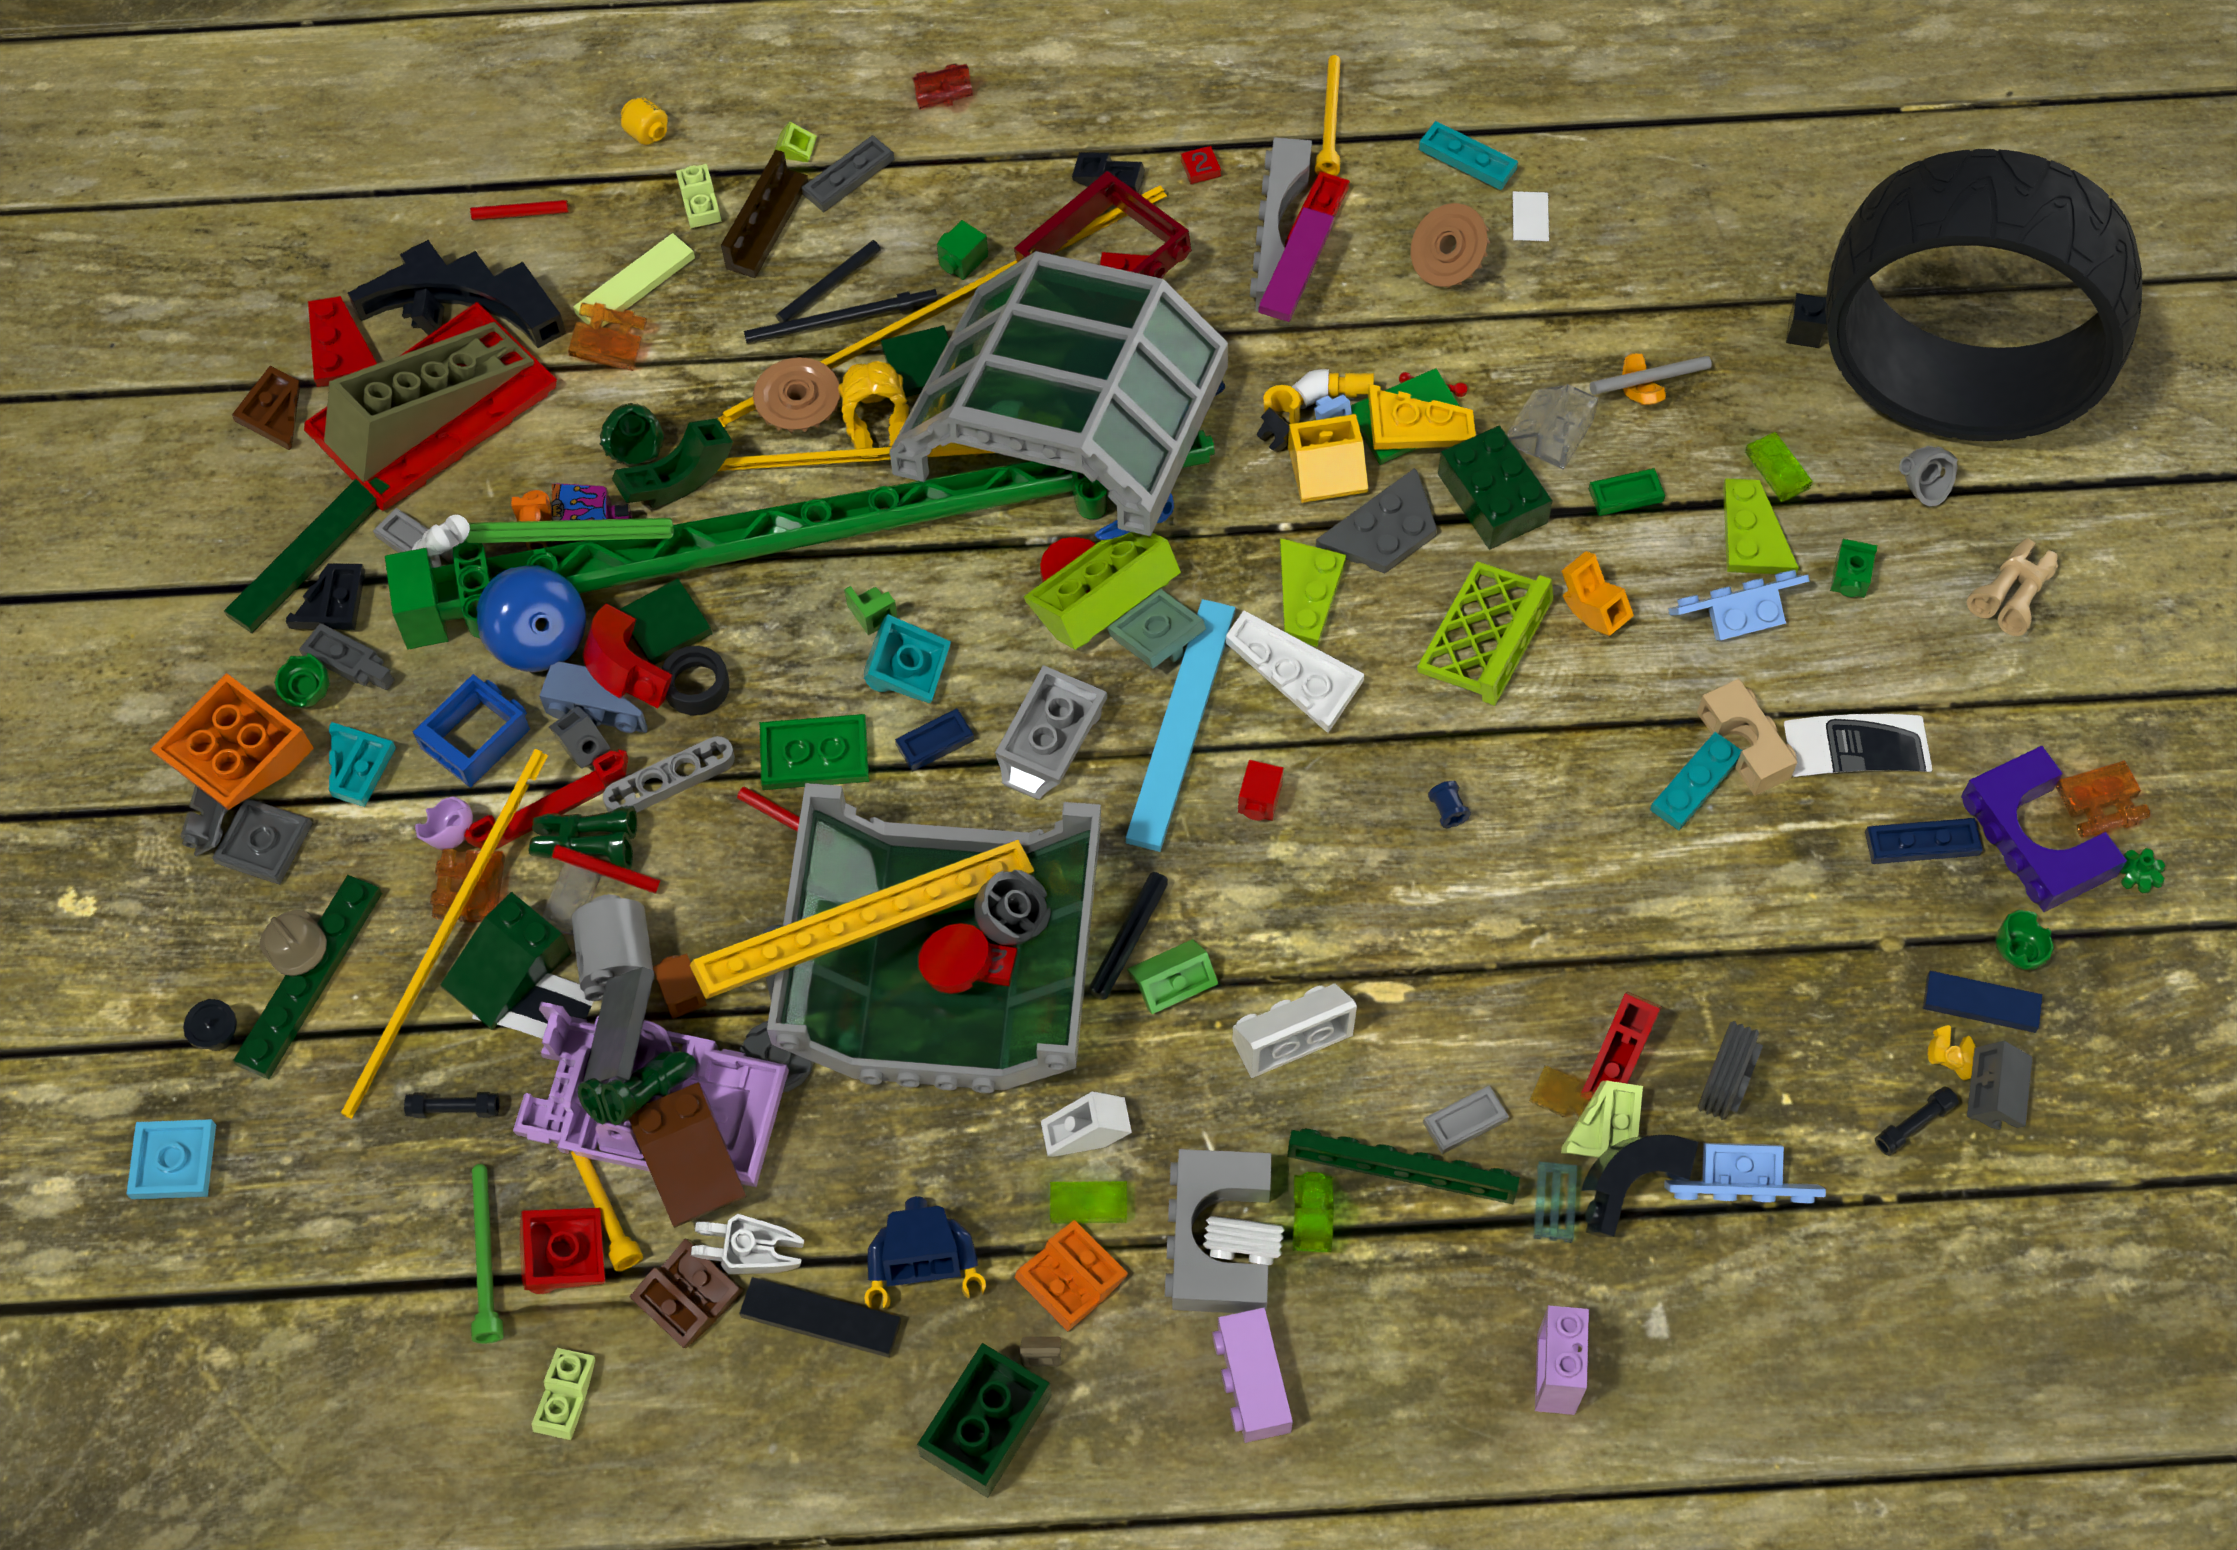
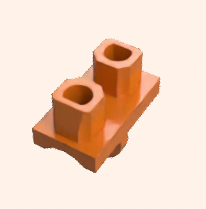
M533 490L524 494L522 498L512 497L511 506L517 522L552 521L551 503L545 492ZM549 541L526 542L528 550L549 547Z

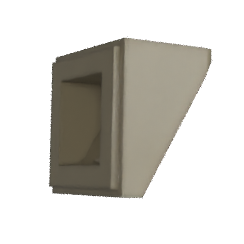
M1023 1337L1020 1346L1022 1365L1024 1367L1061 1365V1338Z

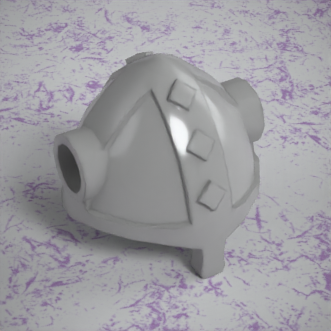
M1926 446L1916 449L1909 456L1904 457L1900 461L1899 470L1901 474L1905 475L1907 485L1913 495L1921 503L1932 507L1942 503L1951 492L1956 479L1958 459L1942 447ZM1942 467H1944L1946 471L1943 477L1940 476Z

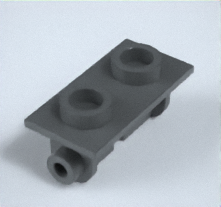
M195 785L189 807L200 811L201 814L198 815L191 811L187 813L180 837L183 839L182 844L189 848H195L194 855L198 856L215 848L220 842L223 833L220 826L223 816L228 810Z

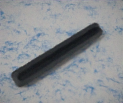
M1152 872L1148 876L1089 986V993L1101 1000L1108 998L1168 886V879L1164 875Z

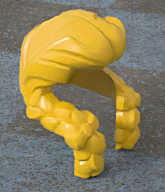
M874 361L868 364L852 365L846 371L843 383H840L838 386V392L842 397L843 421L846 425L847 435L851 437L855 449L872 448L873 440L870 438V433L867 430V424L855 412L859 401L868 404L881 402L888 397L895 404L894 412L889 418L890 426L888 432L890 434L889 445L891 447L909 416V406L906 404L907 399L902 387L903 377L897 374L889 363Z

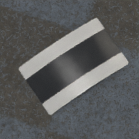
M548 973L497 1025L543 1039L548 1021L539 1010L541 1002L563 1006L569 1016L587 1019L594 1001L585 999V994L580 989V984ZM473 1015V1019L479 1020L476 1016Z

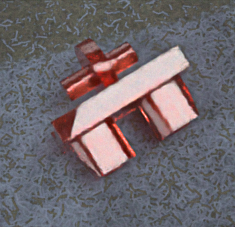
M955 63L947 65L943 70L931 73L923 71L916 73L915 77H912L919 110L943 103L946 107L953 106L954 100L973 96L967 64L958 65Z

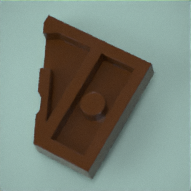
M270 365L232 414L233 420L290 450L293 443L300 392L299 380Z

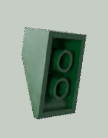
M510 892L484 917L440 985L474 1016L493 1030L497 1023L546 974H551L572 952L563 934L513 892Z

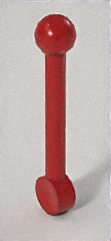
M1403 372L1399 375V382L1403 383L1414 377L1408 372ZM1457 383L1456 385L1446 384L1457 397H1464L1467 393V385L1464 383Z

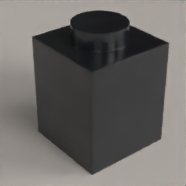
M1796 293L1789 315L1786 343L1819 348L1827 325L1826 297Z

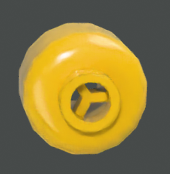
M641 97L632 99L624 105L621 111V126L638 143L648 145L654 141H660L665 136L668 116L653 101Z

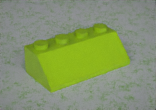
M1129 532L1117 538L1101 540L1023 597L1058 641L1076 650L1078 647L1087 644L1092 637L1141 603L1156 590L1165 587L1181 571L1167 539L1155 533L1147 536Z

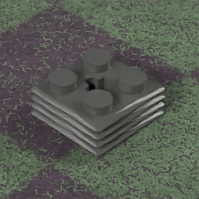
M1736 1021L1730 1022L1699 1101L1698 1109L1700 1112L1705 1110L1707 1115L1712 1113L1714 1117L1720 1116L1721 1120L1727 1118L1729 1111L1738 1112L1763 1047L1762 1044L1756 1042L1759 1036L1757 1029L1752 1031L1750 1026L1744 1028L1743 1024L1737 1025Z

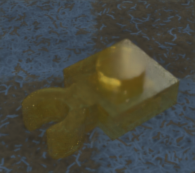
M1545 1065L1529 1102L1562 1117L1565 1116L1568 1108H1570L1580 1118L1584 1111L1583 1103L1590 1101L1595 1092H1577L1579 1080Z

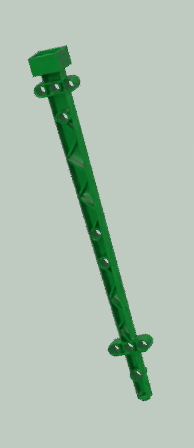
M1079 420L1071 421L1064 425L1063 429L1081 433L1086 423ZM1204 430L1198 431L1182 468L1209 463L1210 456L1215 454L1211 435L1206 436ZM1147 435L1141 437L1137 442L1102 448L1135 478L1150 479L1148 475ZM1161 445L1163 465L1169 451ZM1027 461L926 479L925 482L915 481L893 486H880L865 491L675 524L672 538L585 540L487 558L482 543H468L465 539L463 543L453 547L454 564L435 568L427 548L384 556L392 613L406 648L409 650L449 642L446 621L463 617L470 634L480 639L476 618L479 598L485 587L494 577L512 567L537 565L548 568L565 577L573 584L578 593H584L1070 491L1073 493L1079 514L1086 519H1098L1107 510V488L1097 479L1093 482L1090 481L1083 473Z

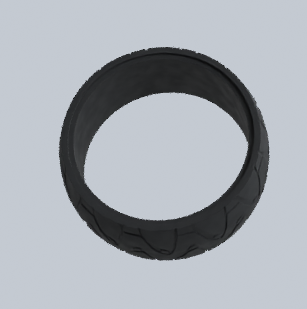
M1974 149L1973 151L1959 150L1925 158L1923 161L1914 162L1903 167L1902 170L1891 174L1869 193L1848 223L1840 239L1829 272L1825 307L1829 346L1839 371H1842L1843 377L1855 392L1866 402H1870V405L1883 414H1888L1889 417L1900 423L1927 433L1931 432L1934 435L1947 438L1954 437L1967 441H2003L2006 439L2015 440L2026 438L2027 436H2036L2058 429L2070 423L2071 420L2074 421L2098 404L2113 385L2129 356L2139 324L2142 305V268L2136 239L2125 214L2101 187L2075 170H2070L2069 167L2055 161H2048L2046 158L2018 151ZM1948 246L1992 247L2031 257L2061 272L2083 290L2098 312L2078 328L2049 341L2005 348L1972 346L1940 338L1908 322L1883 300L1870 277L1900 258L1928 249Z

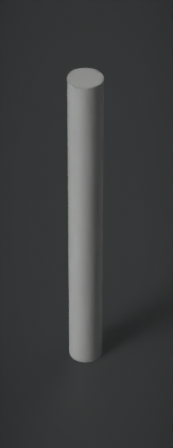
M1703 356L1597 380L1590 383V391L1593 395L1689 374L1710 369L1712 363L1709 356Z

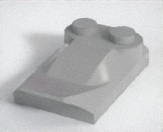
M1043 665L995 752L1002 774V784L1036 800H1039L1050 789L1060 784L1092 725L1096 724L1100 719L1102 707L1107 699V692Z

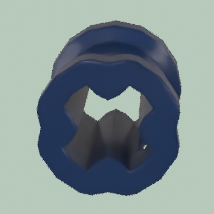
M1456 781L1440 783L1428 792L1429 800L1436 804L1441 815L1439 822L1443 828L1459 826L1467 821L1471 815L1470 809L1463 805L1458 794L1460 787Z

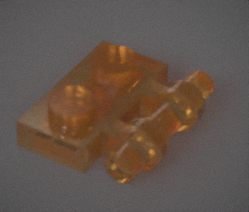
M582 302L579 315L589 317L591 321L590 324L576 322L568 349L569 356L634 371L642 342L640 336L630 333L632 328L645 330L647 318L635 315V311L627 309L621 312L606 308V304L595 302L592 305ZM603 321L619 324V331L601 327Z
M2125 760L2060 779L2055 786L2071 817L2085 813L2088 821L2077 824V832L2082 838L2090 835L2096 837L2104 832L2108 834L2110 829L2120 826L2124 828L2138 825L2140 820L2150 817V810L2146 804L2135 807L2131 799L2138 797L2141 789ZM2114 804L2118 812L2105 816L2101 808Z
M452 848L442 850L441 860L436 862L435 874L438 876L436 889L431 892L430 903L433 905V918L439 920L445 918L448 908L451 907L458 892H451L452 879H462V886L481 850H467L465 863L455 862L456 850ZM494 851L458 918L459 922H482L484 917L498 905L505 863L503 851Z

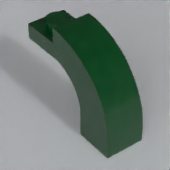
M718 418L689 422L681 442L669 455L651 464L616 469L612 481L626 503L648 500L652 508L667 505L689 495L706 483L726 460L733 441Z

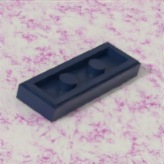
M1975 818L1867 826L1865 830L1872 864L1980 856L1983 850Z
M1929 971L1926 979L1923 1009L2036 1033L2039 1029L2043 994Z

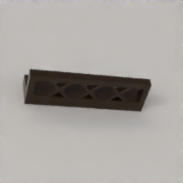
M774 151L721 244L727 270L756 278L803 195L801 187L809 182L808 175L787 169L785 153L782 151Z

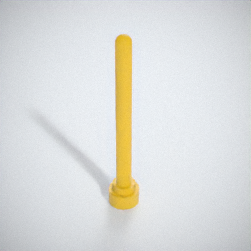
M1331 55L1328 59L1322 150L1315 158V172L1317 175L1320 171L1337 176L1340 172L1341 159L1335 151L1341 62L1338 55Z
M570 1151L595 1208H600L601 1221L611 1241L608 1256L616 1271H624L639 1264L643 1260L640 1247L636 1241H632L630 1237L625 1236L591 1159L578 1156L573 1151Z

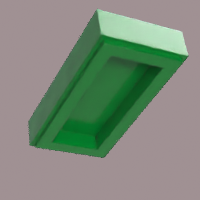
M1655 468L1590 482L1588 488L1599 516L1662 503L1666 496Z

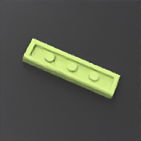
M672 233L573 306L575 314L597 332L695 259L694 251Z

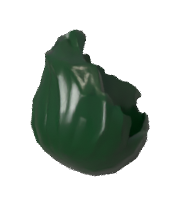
M638 403L622 404L615 408L603 423L600 433V445L603 447L605 455L611 457L612 460H616L617 463H623L626 466H637L645 462H653L658 457L664 441V433L658 419L646 406L639 405Z

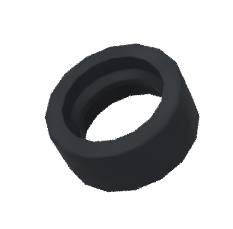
M699 645L686 646L673 652L662 666V670L673 675L666 699L669 705L679 713L690 716L707 714L717 709L725 701L730 690L726 665L721 656L710 648ZM699 666L713 670L716 680L708 690L694 695H687L677 691L675 680L684 670Z

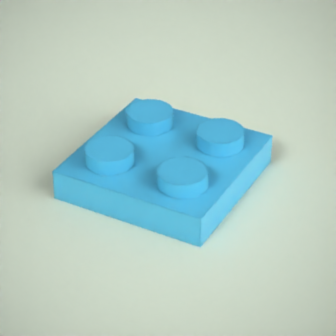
M208 1119L136 1122L127 1186L128 1197L130 1199L208 1197L216 1131L214 1121Z

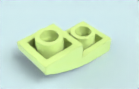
M707 164L693 165L685 169L676 170L690 229L722 222Z
M561 1348L556 1349L543 1381L545 1391L532 1421L533 1432L567 1440L572 1439L589 1388L595 1356Z

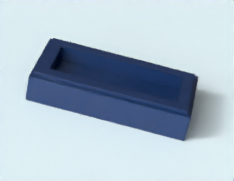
M956 708L896 738L895 744L913 772L975 740L974 734Z

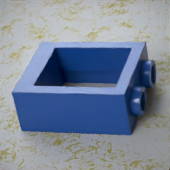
M474 674L413 731L420 749L470 788L530 730L525 718L527 712L524 707L514 699L508 701L501 696L502 692L490 680L483 682ZM481 702L505 720L506 723L480 749L468 758L443 737Z

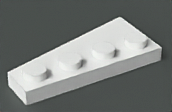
M1246 611L1242 612L1226 635L1225 643L1327 733L1334 726L1364 681L1363 673Z

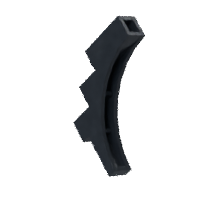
M429 240L401 253L400 257L403 265L391 269L385 274L347 293L354 311L361 321L385 311L401 308L407 303H414L415 291L428 289L440 303L461 304L470 307L478 302L487 312L507 320L521 330L537 348L566 334L560 312L524 262L509 267L493 276L476 251L446 265Z

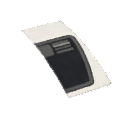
M1849 714L1784 721L1787 744L1793 748L1797 758L1793 777L1852 771L1904 770L1932 772L1923 717L1920 715Z

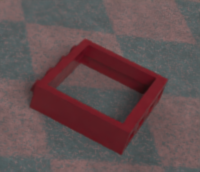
M1106 171L1015 246L1014 252L1017 263L1035 251L1052 255L1111 205H1115L1165 242L1131 272L1162 279L1178 262L1184 261L1192 249L1187 228L1113 174ZM1035 281L1082 318L1104 323L1110 322L1131 303L1130 301L1103 295L1094 302L1080 290Z

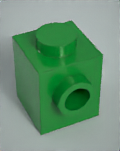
M961 220L949 233H944L937 243L938 260L941 268L945 272L955 274L964 280L988 257L987 235Z

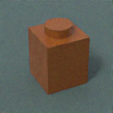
M687 953L681 956L673 955L666 957L658 965L653 966L654 974L672 1019L707 1006L704 994L690 967L691 962Z

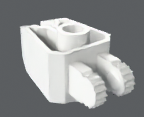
M740 1214L729 1219L728 1224L696 1222L695 1232L705 1236L725 1237L724 1249L706 1245L692 1246L691 1255L707 1260L722 1261L721 1266L727 1274L780 1273L800 1267L801 1259L779 1255L774 1250L778 1246L803 1247L804 1239L786 1228Z

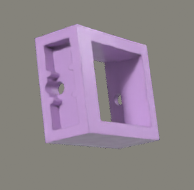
M1548 1305L1537 1333L1535 1411L1575 1415L1587 1389L1589 1309ZM1578 1345L1582 1348L1581 1352H1578Z

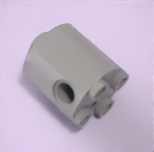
M602 895L576 909L571 915L580 989L584 991L586 1000H603L608 979L640 967L653 970L645 908L640 902L620 898L617 895Z

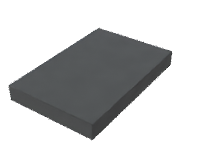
M640 967L607 980L583 1082L590 1078H596L603 1084L615 1079L622 1082L630 1079L654 978L653 970Z

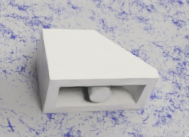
M1093 1091L1041 1120L1047 1156L1051 1157L1104 1148L1132 1133L1125 1098Z

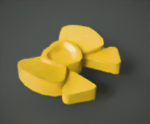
M1947 1025L1933 1031L1935 1038L1930 1041L1928 1046L1929 1062L1931 1064H1941L1954 1070L1963 1081L1970 1079L1974 1048L1976 1047L1972 1038L1966 1036L1962 1039L1959 1047L1956 1045L1950 1047L1951 1026Z

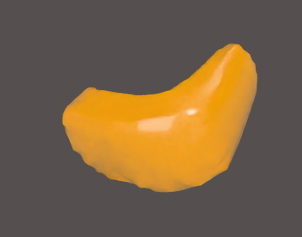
M1632 353L1625 357L1622 375L1646 370L1643 354ZM1654 382L1623 388L1625 395L1630 400L1641 405L1657 404L1666 397L1665 388Z

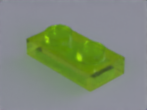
M1776 432L1747 444L1746 455L1781 502L1811 488L1813 481Z
M1127 1181L1050 1182V1224H1068L1073 1220L1077 1223H1127Z

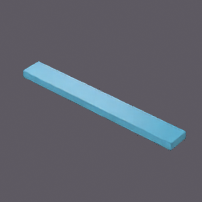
M1204 599L1201 600L1197 615L1204 620L1206 630L1187 644L1126 835V844L1161 852L1224 651L1226 635L1234 619V606Z

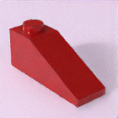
M1628 991L1624 994L1580 1094L1581 1098L1590 1101L1602 1081L1628 1084L1662 1006Z

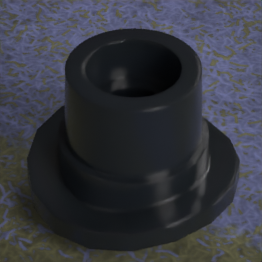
M207 999L192 1007L185 1017L183 1025L184 1036L191 1045L199 1049L224 1050L233 1042L237 1027L236 1014L228 1004L221 1000Z

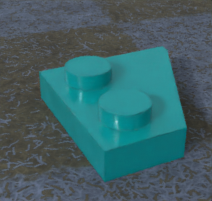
M331 722L329 726V733L331 734L329 791L334 798L365 807L396 746L391 740Z

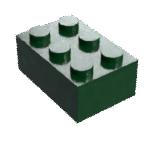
M1500 425L1441 451L1438 476L1489 550L1548 523L1553 500Z
M982 1343L917 1443L920 1457L988 1498L1052 1397L1050 1383Z

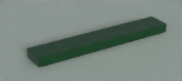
M377 477L369 481L371 486L380 495L390 487ZM355 479L224 610L226 616L250 633H253L378 507L376 505V498Z

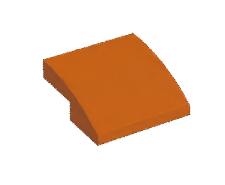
M1073 1220L1047 1241L1045 1249L1016 1271L1014 1278L1068 1332L1107 1298L1127 1277L1128 1272Z

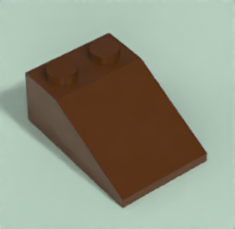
M699 1082L643 1105L629 1119L641 1152L674 1228L747 1197L707 1096Z

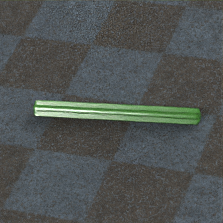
M671 518L469 523L470 531L466 540L468 543L665 539L673 537L674 525Z

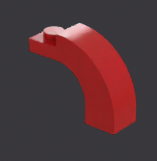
M606 603L595 614L585 643L583 658L586 668L598 684L614 696L622 698L628 693L658 709L664 703L673 675L641 659L628 649L636 619Z

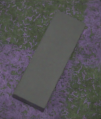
M872 135L801 187L802 194L824 213L894 161V152Z

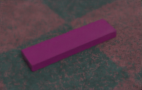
M1303 208L1261 299L1258 313L1290 322L1333 227L1334 216Z

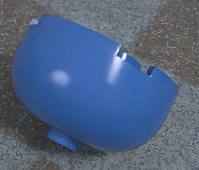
M542 566L512 567L501 572L488 583L478 601L476 609L478 611L477 624L479 637L483 645L500 662L520 671L540 672L549 670L550 665L559 661L565 662L576 651L584 636L586 613L580 594L565 577ZM537 619H540L541 623L545 626L541 630L535 627Z

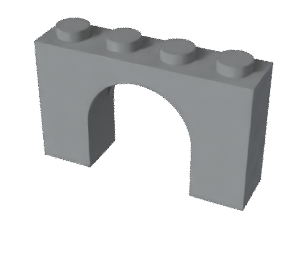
M1179 1149L1178 1162H1171L1170 1185L1177 1186V1199H1169L1168 1222H1176L1175 1236H1167V1259L1174 1260V1273H1166L1165 1297H1172V1310L1241 1313L1265 1307L1266 1311L1268 1265L1227 1263L1215 1260L1198 1247L1192 1234V1227L1199 1214L1215 1203L1224 1201L1269 1203L1271 1153Z

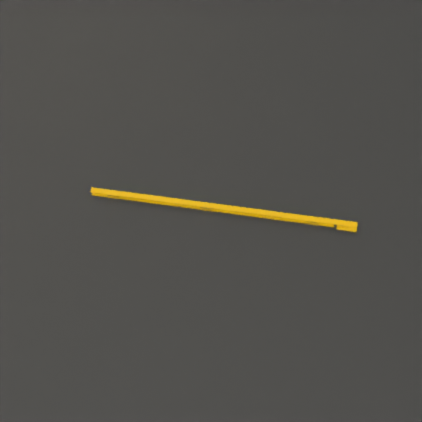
M948 443L945 446L939 445L933 448L927 457L995 452L957 443ZM891 447L726 458L718 471L891 460Z
M534 749L342 1109L341 1114L352 1119L364 1095H366L390 1046L443 950L449 935L509 822L520 805L529 787V784H526L528 778L535 781L548 757L547 754L542 753L543 751Z

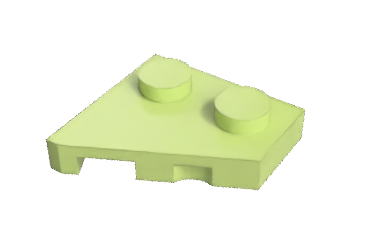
M1602 1081L1563 1144L1561 1153L1599 1158L1613 1145L1632 1137H1638L1643 1086Z

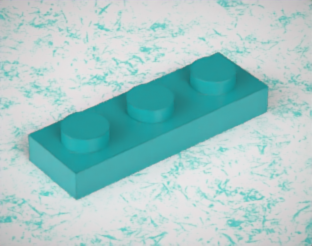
M1437 121L1433 123L1419 141L1418 150L1499 190L1503 189L1517 170V160Z
M1714 732L1655 799L1650 811L1680 831L1736 766L1740 753L1743 750L1717 732Z

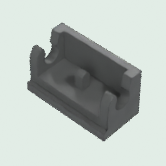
M2006 1041L1975 1047L1967 1117L1972 1120L1976 1119L1988 1127L1998 1130L2001 1129V1121L2016 1128L2025 1127L2032 1056Z

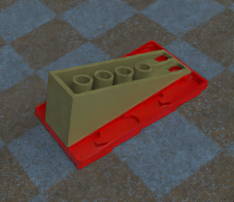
M476 302L400 356L329 381L328 404L324 409L305 421L304 431L315 440L320 448L334 460L351 480L357 479L376 498V505L383 512L424 486L429 478L461 459L466 451L512 423L513 418L546 398L549 392L556 388L557 379ZM375 477L390 486L382 495L369 483Z

